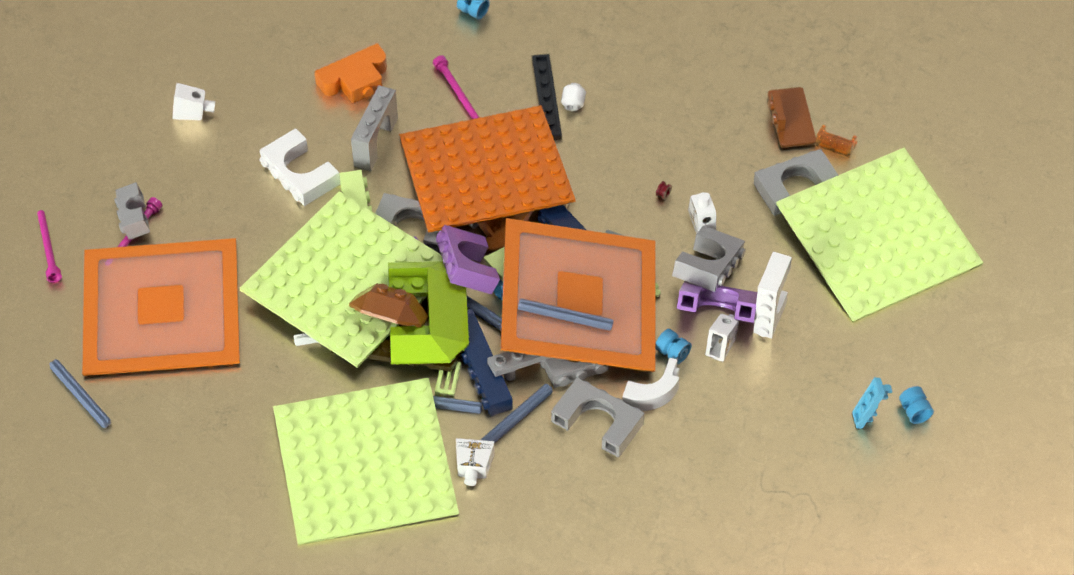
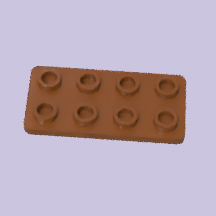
M802 87L769 90L768 107L769 111H772V123L776 127L780 146L786 148L815 144L816 136L804 89Z
M533 211L478 222L477 224L487 236L488 249L486 252L497 251L505 247L506 218L528 221Z

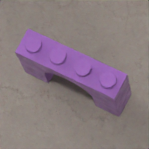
M444 225L442 230L438 232L436 241L450 283L492 294L500 280L496 268L472 261L481 262L488 249L485 237Z
M684 281L679 291L677 309L696 312L698 307L703 305L720 306L735 311V320L754 323L758 292L719 286L713 292Z

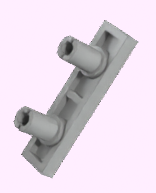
M507 351L487 358V363L495 377L504 374L507 381H512L516 378L515 370L538 362L545 369V360L551 357Z

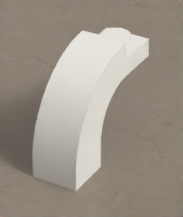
M669 358L664 375L655 383L639 384L628 381L622 400L632 407L639 408L641 411L653 410L668 403L679 389L678 375L680 368H677V359Z

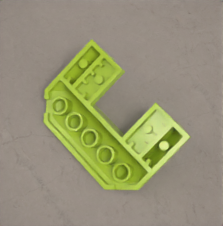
M443 261L389 262V287L403 289L408 293H412L415 297L428 296L429 326H422V328L415 326L390 327L391 364L451 363L460 351L465 350L469 346L466 287L450 283Z

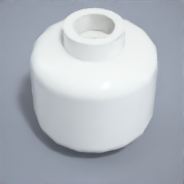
M571 83L565 86L561 98V103L565 109L577 111L582 108L586 96L585 89L578 83Z

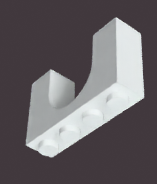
M295 128L260 149V162L263 167H267L275 179L278 178L281 181L282 186L292 193L296 201H300L306 206L340 185V175L329 162L304 174L294 173L286 168L292 160L308 151L307 139Z
M773 252L758 286L753 333L772 339L786 306L788 292L782 291V288L791 268L792 257Z

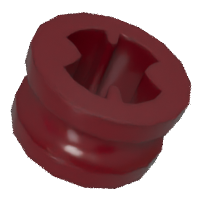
M662 181L656 190V196H662L661 198L666 200L671 193L672 185H666V182Z

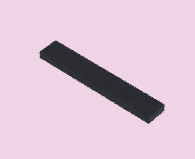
M550 54L532 55L538 104L543 108L553 139L562 140Z

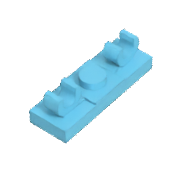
M874 377L852 411L856 428L863 429L867 422H873L872 416H877L876 409L881 400L888 399L887 393H892L891 385H883L881 378Z

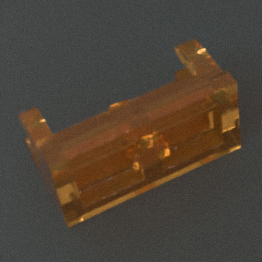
M822 125L817 133L815 147L850 158L857 145V136L854 135L849 140L826 132V126Z

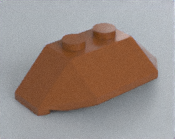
M376 283L357 294L349 303V307L362 314L400 325H415V327L422 328L429 317L412 293H408L403 289L388 287L386 284Z

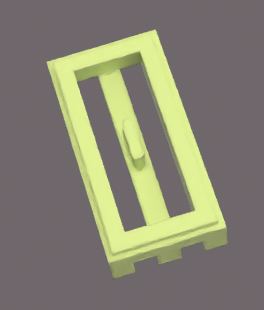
M458 362L456 365L451 390L448 388L452 372H447L444 389H441L444 371L439 370L435 395L443 394L445 397L447 395L455 397L461 362Z

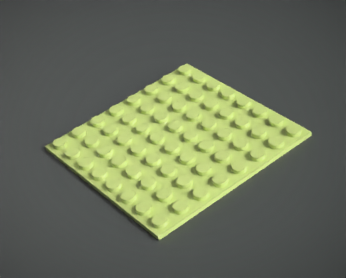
M905 148L776 202V205L852 322L983 265V261Z
M339 191L239 289L358 368L390 335V327L399 326L400 324L362 314L349 307L350 301L357 294L376 283L386 284L389 287V262L443 261L438 252ZM426 297L415 298L421 303Z
M429 378L273 406L298 545L459 514Z

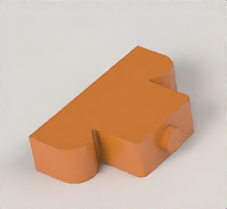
M376 43L314 71L316 84L327 96H334L341 89L351 103L370 97L375 93L379 85L383 86L380 74L385 73L387 70L386 54L380 45Z

